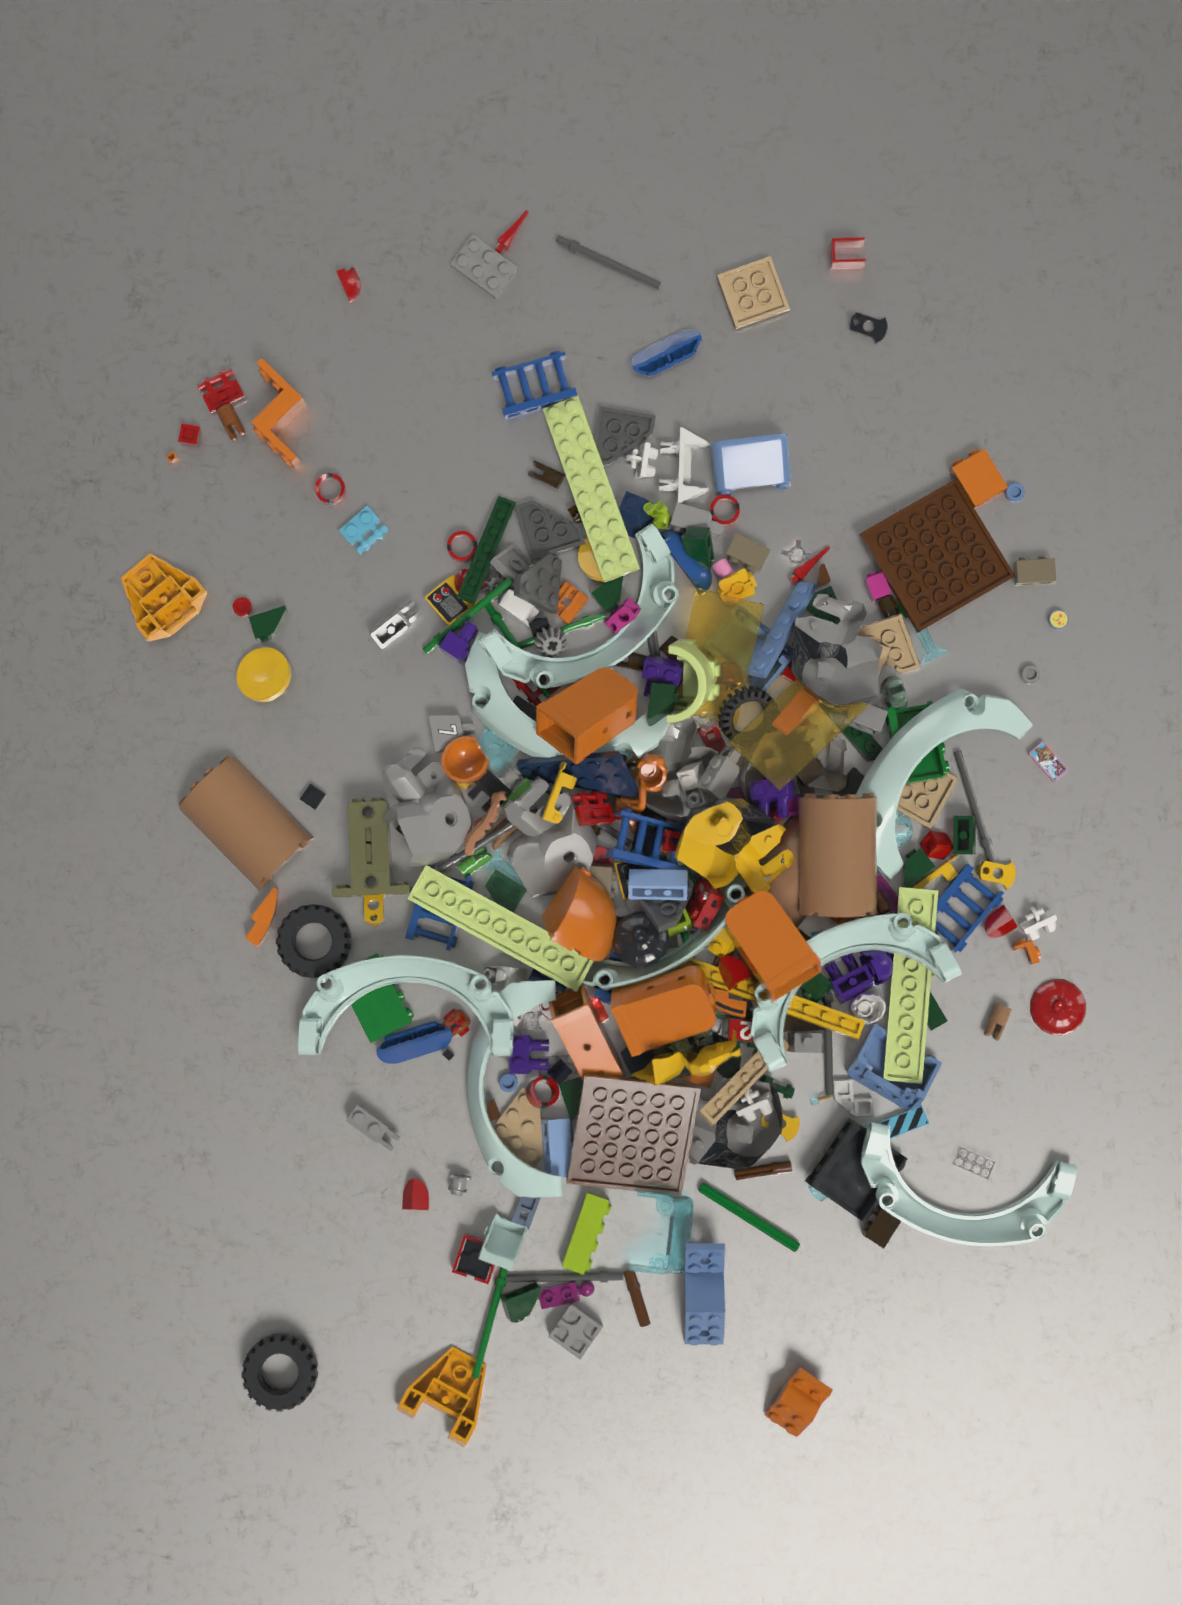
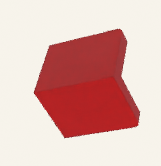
M930 830L919 843L929 858L944 860L953 850L952 841L947 833Z

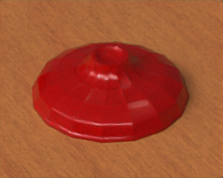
M1052 979L1042 983L1034 991L1030 1000V1014L1034 1023L1043 1032L1050 1035L1064 1036L1074 1032L1082 1024L1086 1015V1000L1082 991L1075 984L1064 979Z

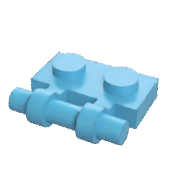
M366 506L346 523L339 532L351 545L358 541L360 545L355 550L361 554L365 550L368 551L377 539L383 538V534L388 531V528L383 524L378 529L375 525L380 522V519ZM371 530L373 534L365 540L362 536Z

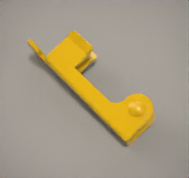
M563 761L560 763V770L541 818L555 824L562 820V814L555 809L561 788L564 786L573 789L577 780L576 777L562 772L566 767V762Z
M958 855L951 856L946 862L910 888L924 889L928 883L941 874L947 882H951L958 876V873L950 864V861L956 859Z

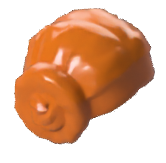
M649 753L640 759V763L637 766L640 768V772L636 777V781L638 783L639 781H644L647 791L658 792L667 781L668 767L664 763L663 756Z

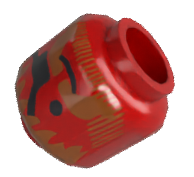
M453 1008L443 1017L442 1025L450 1028L452 1037L458 1035L463 1037L470 1030L468 1026L471 1024V1020L462 1009L455 1010Z

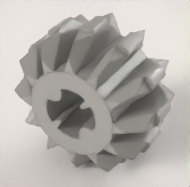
M496 572V578L490 574L491 582L488 580L484 581L485 585L489 587H483L482 590L489 594L495 589L496 585H500L506 578L504 576L500 578L499 572ZM513 585L509 586V587H508L506 590H504L500 595H498L495 599H493V600L491 601V603L493 604V603L495 602V600L498 599V605H499L502 596H503L505 593H507V591H508L509 589H510V590H514V586H513Z
M551 625L548 629L542 627L543 632H537V638L534 640L537 651L541 652L544 657L548 654L550 658L553 657V654L560 656L559 651H565V645H567L565 632L561 631L558 626L554 629Z

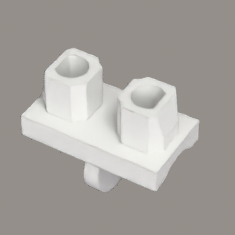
M645 442L640 444L638 450L633 449L632 455L626 456V460L631 462L630 468L635 469V479L651 478L655 475V467L648 465V459L656 460L658 449L650 447L651 443Z
M1032 906L1029 908L1030 914L1025 916L1026 921L1019 924L1020 929L1033 941L1040 937L1037 929L1044 927L1047 933L1056 930L1055 921L1057 917L1050 909L1044 912L1043 908L1036 910Z
M749 1088L745 1092V1096L740 1098L742 1103L739 1104V1110L736 1113L738 1116L743 1115L748 1123L757 1118L756 1109L760 1108L763 1115L772 1113V1094L769 1091L760 1095L758 1090L753 1092Z

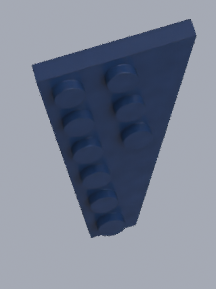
M619 751L591 753L577 765L566 756L519 759L516 764L524 779L535 780L539 776L548 783L554 784L560 770V763L563 761L566 762V767L562 772L577 778L574 788L639 799V789Z

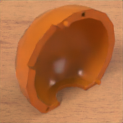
M462 736L453 740L445 747L441 757V766L444 773L451 780L458 783H472L479 780L486 773L490 765V761L473 736Z

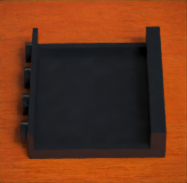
M848 1117L805 1179V1182L864 1223L866 1219L870 1218L874 1207L879 1203L876 1198L877 1188L871 1187L861 1164L862 1148L867 1129ZM890 1146L898 1172L902 1171L908 1158Z

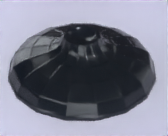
M634 911L625 915L616 924L612 945L617 956L624 963L634 967H648L657 963L665 955L669 946L668 929L658 932L644 911Z

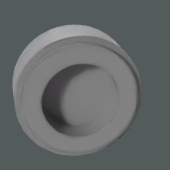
M1035 665L1025 666L1020 673L1021 680L1026 684L1036 683L1040 678V670Z

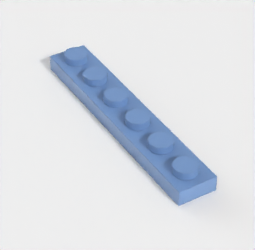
M797 582L747 670L751 676L767 678L795 628L796 617L801 618L817 589L814 583Z

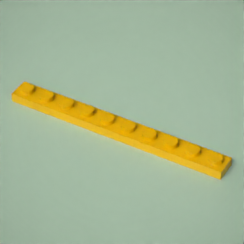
M694 958L677 967V970L688 966L699 967L704 971L708 982L713 983L714 988L729 991L721 977L719 967ZM750 979L744 980L737 984L738 987L729 991L730 994L757 1003L755 990L760 983L758 982L754 985ZM765 992L759 996L761 999L768 998ZM796 995L793 997L787 1011L788 1015L859 1040L865 1023L862 1019Z

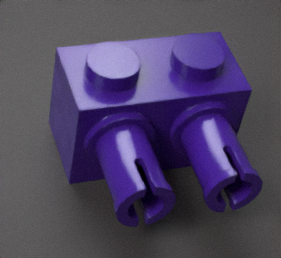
M467 620L459 634L455 635L449 631L439 646L441 652L459 664L462 661L466 662L471 649L469 642L478 631L477 626Z
M649 654L645 659L642 678L646 679L643 695L647 697L651 693L652 683L660 682L679 687L683 682L684 662Z
M784 776L750 782L751 801L758 804L760 811L771 817L769 803L776 802L777 818L790 817L788 800L795 799L794 781Z
M852 953L848 954V957L846 955L842 957V961L849 970L848 974L843 976L836 962H832L831 966L828 964L825 967L833 981L831 982L832 991L840 1005L856 997L858 994L873 988L875 983L866 965L864 964L860 967Z
M513 1035V1052L509 1058V1074H530L531 1070L549 1071V1065H541L549 1064V1058L534 1059L530 1056L532 1051L549 1052V1046H541V1044H549V1039H532L531 1035Z

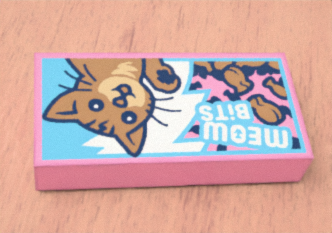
M1044 741L1028 753L1052 782H1055L1069 770Z

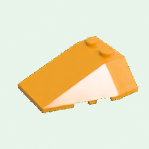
M151 553L121 577L126 596L131 605V612L136 621V627L148 642L172 636L200 612L207 591L196 578L187 575L182 570L169 565Z

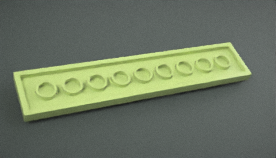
M577 395L576 397H571L543 408L604 583L639 570L640 566L579 396Z
M425 865L407 898L576 992L579 990L594 960L580 956L574 948L570 951L553 942L546 930Z
M899 887L897 914L906 913L911 917L913 927L920 925L935 933L939 890ZM905 921L898 923V926L903 928L908 925ZM895 953L893 958L883 1079L922 1084L932 972L920 963Z

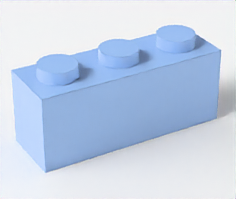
M629 869V899L687 900L688 870Z
M570 1118L541 1120L545 1172L565 1178L567 1177L572 1148L571 1133L573 1128Z

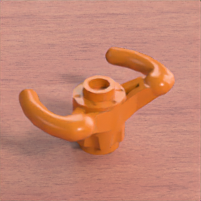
M639 781L638 783L639 799L621 796L616 798L614 812L626 808L633 810L634 814H641L646 806L645 782ZM629 820L631 833L635 834L637 822Z

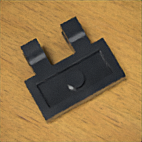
M487 769L486 773L479 780L473 782L476 786L467 796L474 801L483 791L490 798L481 807L486 813L491 805V797L495 792L504 791L507 798L513 792Z

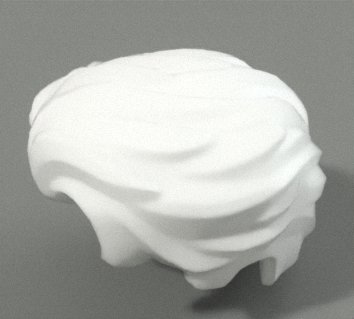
M871 991L858 994L849 1005L851 1016L864 1020V1025L876 1023L886 1011L884 998L880 994Z

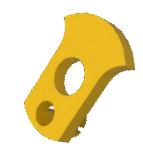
M983 861L975 869L980 880L1002 884L1005 890L1012 886L1016 877V869L1012 861L1006 865ZM995 868H1000L1002 872L998 879L993 876Z
M385 894L362 895L364 898V921L372 927H378L384 921ZM371 901L379 903V907L376 910L369 909L368 905Z
M782 1114L783 1119L786 1121V1126L782 1129L780 1135L788 1142L797 1135L800 1121L798 1116L791 1118ZM763 1115L761 1126L768 1129L769 1122L764 1120L765 1115Z

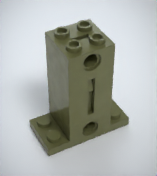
M381 797L371 798L369 802H365L363 798L352 799V802L347 803L351 888L348 884L336 885V889H332V897L410 894L412 886L408 885L405 881L394 882L393 886L390 821L382 822L385 813L389 809V803ZM368 808L373 809V814L370 817L365 816V811ZM375 877L376 884L369 887V878Z

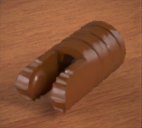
M231 403L225 404L216 410L232 442L237 438L232 427L233 425L240 435L246 434Z

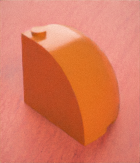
M575 866L541 917L553 942L570 951L574 948L582 957L602 962L607 958L613 947L612 941L617 924L615 905L607 889L591 875L592 873L585 867L580 869Z

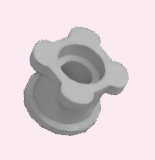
M507 767L508 770L501 777L498 776L497 778L512 791V787L522 780L520 778L522 774L514 767L511 769Z
M459 1172L449 1173L448 1177L452 1178L448 1190L451 1191V1194L462 1196L463 1193H467V1189H465L467 1180L471 1181L472 1177Z

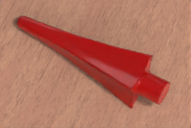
M527 210L509 229L497 238L498 242L496 243L495 251L501 253L504 249L508 251L519 227L529 213Z
M825 547L816 556L794 569V572H792L793 576L789 578L790 582L795 584L798 580L803 581L815 564L830 550V547Z

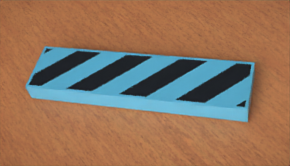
M920 1105L913 1111L907 1110L877 1123L890 1126L891 1139L929 1124L923 1106Z

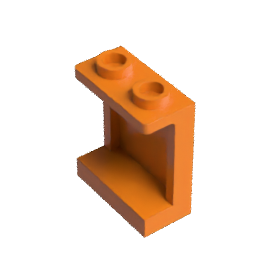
M985 448L981 451L978 449L968 454L969 458L964 461L962 458L955 461L950 469V473L955 475L974 508L981 506L1008 488Z

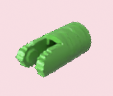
M485 846L474 852L473 855L461 860L462 863L457 865L465 878L492 859V855L486 853L487 848Z

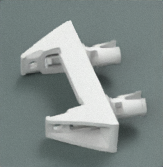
M680 427L678 442L660 441V446L667 447L660 449L661 454L677 453L679 455V468L676 480L659 479V484L665 485L659 486V491H676L678 493V503L685 504L709 491V487L690 486L691 448H710V443Z

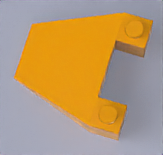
M452 1346L407 1388L396 1410L413 1419L422 1402L456 1420L447 1438L465 1447L476 1428L486 1365L482 1364L479 1379L471 1377L476 1359Z

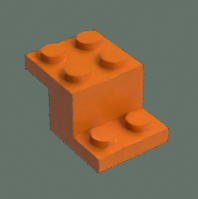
M800 1367L783 1385L776 1401L767 1409L765 1416L773 1423L784 1428L789 1434L797 1437L813 1422L821 1404L831 1395L833 1389Z

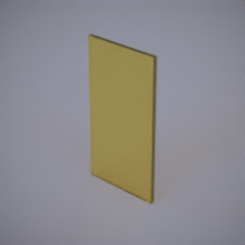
M702 588L696 589L685 639L696 640L695 645H698V649L707 659L718 660L720 676L717 677V684L720 685V693L713 701L708 700L700 710L693 714L694 717L720 722L718 714H721L719 711L720 706L724 707L722 701L724 699L728 701L730 698L727 695L729 693L734 695L735 689L742 691L741 687L746 686L749 675L747 670L752 662L765 604ZM683 682L679 687H676V692H679V696H683ZM741 705L734 713V727H737Z
M796 679L729 744L775 785L777 789L781 790L853 722L868 705L866 702L850 706L830 708L808 694Z

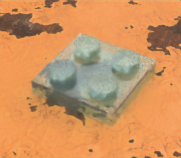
M488 727L478 742L490 761L488 769L499 776H502L507 771V767L510 766L519 750L497 736Z

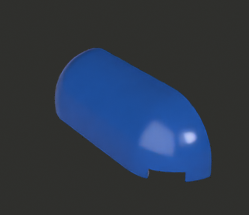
M695 329L679 331L636 353L631 359V366L637 373L647 376L655 375L693 356L697 352L696 349L700 341H702L701 333Z
M673 529L662 531L660 535L670 549L671 556L698 593L703 596L708 592L712 584L711 571L706 570L685 553V547L681 542L682 533L673 531Z
M437 1021L429 1022L386 1036L384 1038L385 1041L380 1047H377L376 1053L382 1062L388 1064L401 1063L445 1048L452 1040V1033L449 1027H444L442 1024H438Z

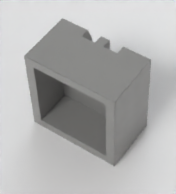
M570 1303L548 1337L581 1360L603 1328V1324L574 1303Z

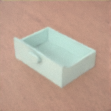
M496 1213L490 1228L486 1226L483 1236L486 1239L479 1259L512 1271L527 1227L501 1218Z

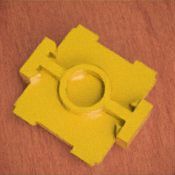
M743 567L718 581L717 583L720 588L716 590L721 601L724 604L727 603L731 608L737 604L736 602L747 596L754 595V587L757 586V583L751 572H746V569Z

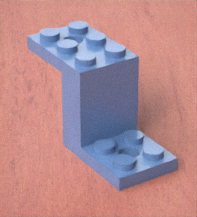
M686 1243L685 1344L693 1346L699 1344H710L712 1346L724 1344L725 1243Z

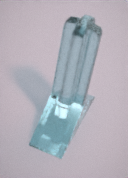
M927 628L917 633L927 653L921 665L950 652L936 648Z
M499 848L483 873L495 869L521 887H524L515 869L501 860Z

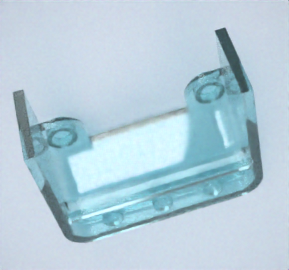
M637 1191V1196L656 1198L657 1211L662 1215L670 1216L666 1255L656 1254L652 1256L649 1266L629 1264V1271L653 1274L683 1273L685 1271V1245L690 1243L694 1211L693 1200L685 1195L678 1196Z

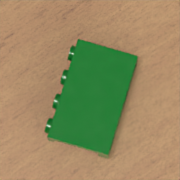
M928 701L925 705L907 708H886V711H888L886 724L889 738L891 739L913 717L930 706L932 701ZM944 742L933 748L919 762L905 785L944 779L947 772H949V763L944 759Z
M376 953V954H374V955H372V956H370V957H368V958H366V959H364V960H369V959H373V958H380V957H384V956H383V955H382V956H379V954ZM394 984L375 989L351 1004L370 1043L413 1022L414 1014L410 1007H405L403 1001L406 999L401 989L397 991Z

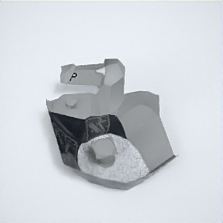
M817 594L812 606L840 617L841 621L836 625L833 622L813 616L796 617L792 657L793 674L808 694L830 708L850 706L879 698L877 696L879 659L883 647L870 637L858 636V632L867 615L865 605L857 601H853L851 604L833 599L828 594Z
M724 1078L723 1081H721V1082L717 1085V1087L715 1088L714 1093H713V1096H714L731 1078ZM756 1081L750 1087L753 1092L758 1090L760 1095L769 1091L772 1094L771 1103L773 1111L764 1116V1120L769 1122L768 1129L761 1126L763 1114L760 1108L755 1110L758 1115L757 1118L749 1123L743 1115H737L736 1111L739 1110V1104L742 1103L740 1098L711 1126L698 1113L708 1102L699 1097L689 1151V1163L747 1170L772 1147L782 1133V1106L776 1084Z

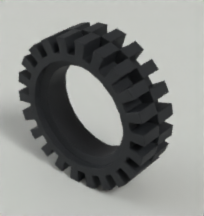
M746 686L741 687L742 691L735 689L734 695L731 693L727 695L730 698L728 701L725 699L722 701L724 707L720 706L719 708L721 714H718V719L720 720L718 723L722 728L721 731L735 745L745 747L746 745L748 748H752V744L755 745L765 734L771 733V730H777L772 726V723L780 715V712L777 710L778 705L774 702L775 700L767 692L758 687L749 686L748 689ZM749 701L761 703L764 708V718L761 725L750 732L736 730L733 724V717L739 706Z

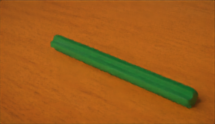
M702 1183L698 1191L791 1251L796 1252L800 1247L799 1242L706 1183Z

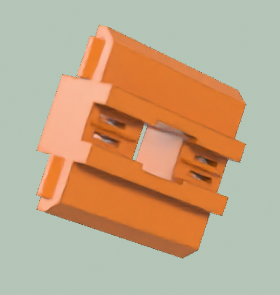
M564 581L559 589V611L555 615L566 624H570L589 598L568 581ZM566 597L572 601L568 607L562 605Z

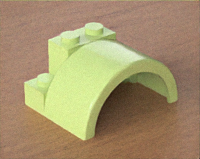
M679 639L669 645V653L678 655L677 660H685L683 668V696H679L678 706H675L674 715H667V723L691 718L708 700L713 701L720 693V685L717 684V677L720 676L718 660L707 659L698 649V645H695L696 640Z

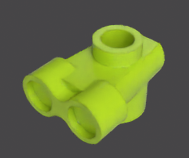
M662 501L656 504L648 502L643 506V510L653 517V525L656 528L664 529L668 527L672 516L668 512V507Z

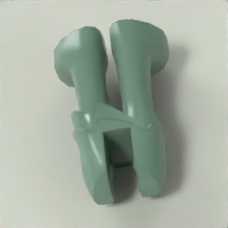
M896 676L885 678L880 688L882 695H888L884 700L885 705L895 709L905 708L908 700L906 698L907 691L904 688L902 679Z

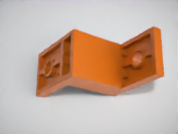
M261 358L256 363L259 367L257 371L267 383L272 382L271 384L278 395L251 421L254 426L252 430L262 441L267 440L266 444L275 454L280 453L279 456L289 468L293 466L297 469L301 465L300 460L277 435L307 405L302 396Z

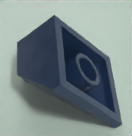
M626 491L619 510L628 536L635 539L637 532L649 524H653V517L643 510V506L650 501Z

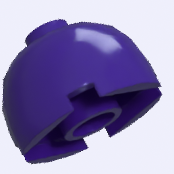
M880 950L859 952L862 955L859 957L861 965H866L875 980L874 984L876 986L890 979L893 972L894 958L891 952Z

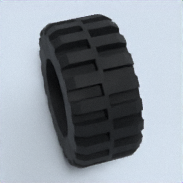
M316 904L303 905L289 912V915L281 921L282 924L277 930V953L280 955L282 963L293 973L302 977L319 978L326 973L340 968L343 962L347 960L349 950H351V933L343 917L333 909ZM310 923H319L325 926L331 934V948L322 958L308 959L298 951L296 937L303 926Z
M276 1333L269 1337L266 1336L256 1343L246 1355L247 1357L242 1365L243 1371L241 1372V1378L244 1379L243 1387L244 1390H248L249 1398L257 1401L255 1404L259 1407L263 1405L266 1407V1410L276 1409L277 1412H282L284 1409L291 1410L303 1403L314 1389L316 1379L318 1378V1362L314 1358L315 1353L313 1350L308 1348L309 1345L305 1341L304 1343L300 1341L299 1337H292L287 1333L282 1335ZM284 1354L296 1363L298 1378L289 1389L276 1390L265 1382L262 1375V1367L270 1356Z

